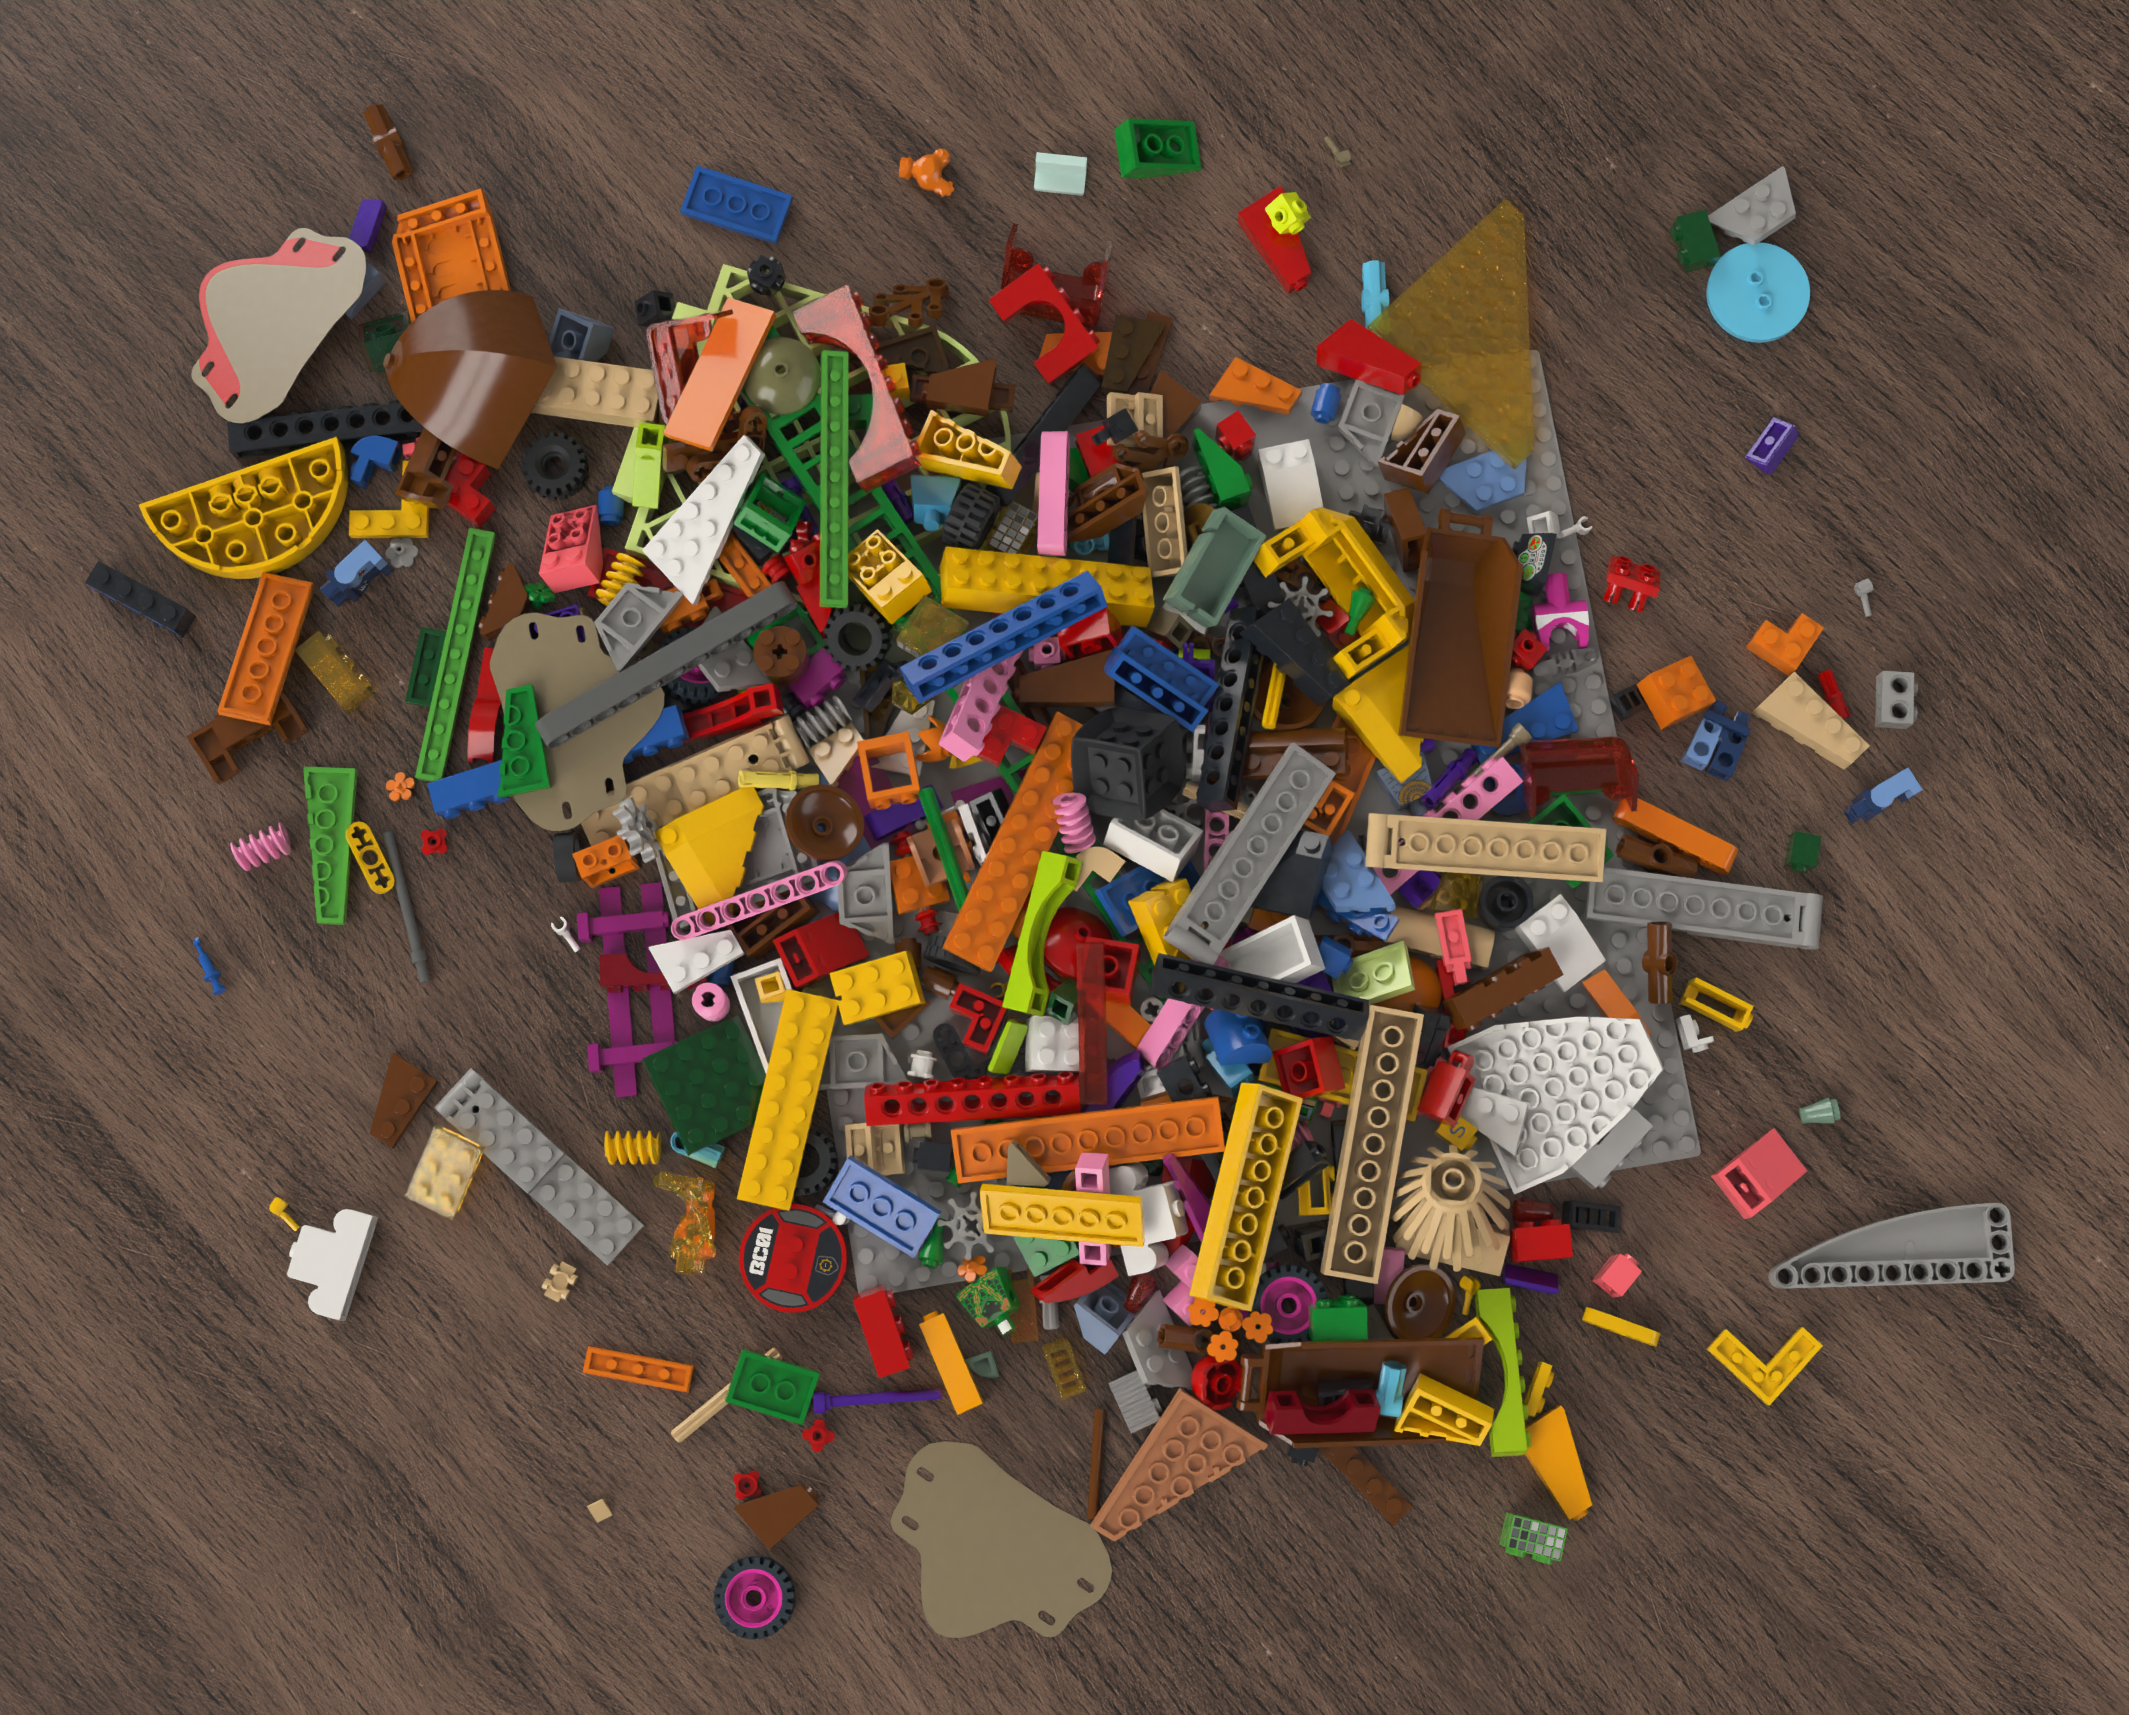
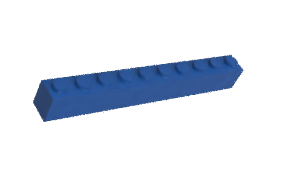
M677 705L664 708L650 731L625 756L623 764L632 762L634 760L633 757L642 754L643 756H651L659 752L658 749L667 746L668 748H677L684 744L683 741L690 740L682 710ZM502 760L428 783L435 814L442 818L445 817V819H452L460 816V812L465 810L478 811L485 808L484 804L491 802L503 803L510 800L509 797H498V787H500L501 780L500 763L502 764Z

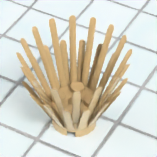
M1449 1145L1450 1153L1441 1152L1435 1147L1427 1148V1151L1436 1156L1437 1159L1417 1156L1410 1157L1408 1159L1409 1162L1428 1166L1403 1170L1396 1175V1179L1420 1177L1394 1188L1392 1200L1417 1189L1390 1210L1389 1220L1393 1218V1221L1396 1222L1417 1205L1393 1235L1394 1242L1397 1243L1402 1236L1405 1240H1410L1425 1218L1408 1253V1257L1411 1260L1415 1259L1420 1247L1422 1253L1427 1254L1436 1233L1429 1268L1432 1270L1437 1269L1444 1240L1443 1258L1446 1260L1451 1258L1453 1242V1271H1460L1462 1228L1466 1257H1471L1474 1253L1476 1264H1482L1483 1256L1475 1222L1485 1245L1489 1247L1492 1244L1495 1250L1500 1248V1242L1483 1208L1501 1230L1504 1228L1508 1230L1510 1226L1506 1218L1486 1195L1488 1194L1506 1209H1509V1200L1485 1182L1488 1181L1502 1187H1507L1505 1181L1479 1170L1496 1168L1492 1162H1472L1470 1159L1476 1156L1478 1152L1470 1150L1466 1154L1458 1153L1456 1145ZM1454 1181L1459 1185L1456 1187L1449 1186L1447 1182Z

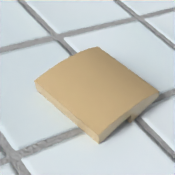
M1110 392L1107 395V418L1126 408L1139 431L1145 430L1150 436L1163 438V395L1138 392L1136 395ZM1136 433L1117 444H1114L1111 438L1107 440V445L1111 446L1124 444L1126 447H1139L1134 441ZM1146 436L1142 437L1140 442L1144 441Z
M866 1123L845 1125L847 1158L851 1155L883 1176L906 1174L902 1124L867 1126Z

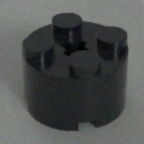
M1494 877L1484 886L1478 896L1476 903L1478 914L1481 920L1491 929L1499 932L1514 930L1531 915L1534 903L1533 892L1530 886L1520 877ZM1508 899L1510 901L1508 907H1502V900Z

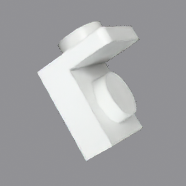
M1690 1014L1675 1020L1684 1050L1692 1049L1693 1053L1709 1049L1708 1044L1714 1042L1713 1036L1698 1040L1699 1027L1696 1020H1692Z

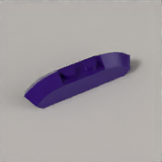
M1140 1050L1122 1056L1104 1071L1103 1075L1107 1078V1081L1101 1082L1094 1091L1095 1098L1090 1105L1087 1103L1083 1106L1081 1113L1121 1108L1146 1073L1145 1063Z

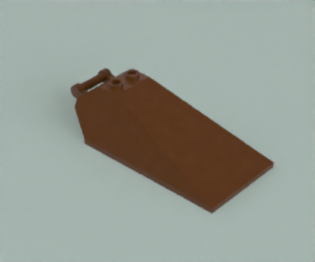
M1441 508L1438 514L1439 526L1438 528L1427 527L1421 550L1398 735L1500 748L1523 564L1519 562L1505 537L1491 536L1492 515L1483 514L1482 516L1460 514ZM1450 523L1478 526L1481 532L1476 534L1449 530Z
M1482 1337L1312 1341L1262 1345L1261 1355L1250 1353L1241 1355L1240 1364L1243 1366L1240 1398L1237 1399L1236 1408L1242 1411H1256L1258 1424L1269 1431L1264 1419L1269 1391H1296L1301 1402L1309 1406H1317L1318 1379L1373 1380L1372 1389L1375 1390L1378 1388L1382 1364L1389 1360L1397 1361L1406 1365L1407 1368L1402 1389L1403 1404L1420 1373L1478 1401L1484 1339ZM1254 1367H1260L1257 1399H1251ZM1380 1414L1374 1432L1276 1435L1292 1445L1293 1448L1460 1443L1448 1441L1446 1437L1434 1435L1424 1437L1420 1436V1433L1404 1430L1403 1433L1395 1432L1397 1417Z

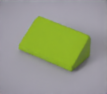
M1013 1019L1007 1021L988 1066V1071L1005 1075L1010 1073L1028 1030L1027 1025Z

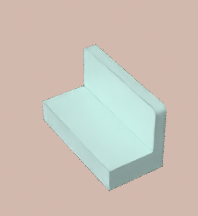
M1037 152L1034 190L1084 195L1087 157Z

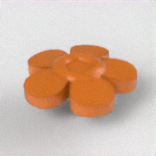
M399 772L395 775L396 782L389 780L386 783V789L392 791L389 794V798L394 802L399 801L401 798L409 800L412 797V792L409 789L415 787V780L413 778H407L404 773Z
M978 1255L974 1259L971 1256L970 1260L963 1258L962 1262L964 1265H960L957 1268L958 1275L961 1277L965 1276L968 1283L976 1281L977 1275L981 1277L988 1272L985 1266L986 1259L982 1255Z

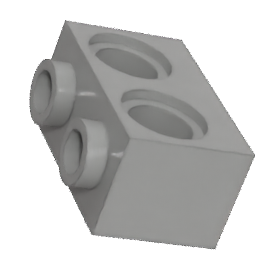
M1882 671L1876 676L1875 727L1907 729L1916 721L1918 711L1917 706H1914V696L1917 695L1918 682L1914 681V673ZM1893 682H1897L1902 686V693H1898L1893 689ZM1892 708H1898L1902 712V718H1896L1892 713Z

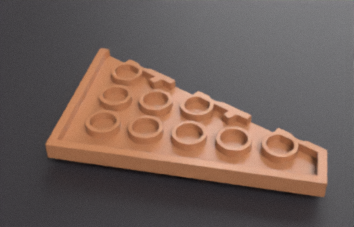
M1179 1388L1090 1525L1094 1530L1115 1542L1126 1535L1129 1530L1141 1526L1142 1522L1153 1515L1164 1512L1177 1504L1181 1498L1190 1496L1197 1488L1209 1481L1213 1482L1229 1472L1232 1467L1244 1463L1246 1458L1259 1450H1265L1268 1444Z

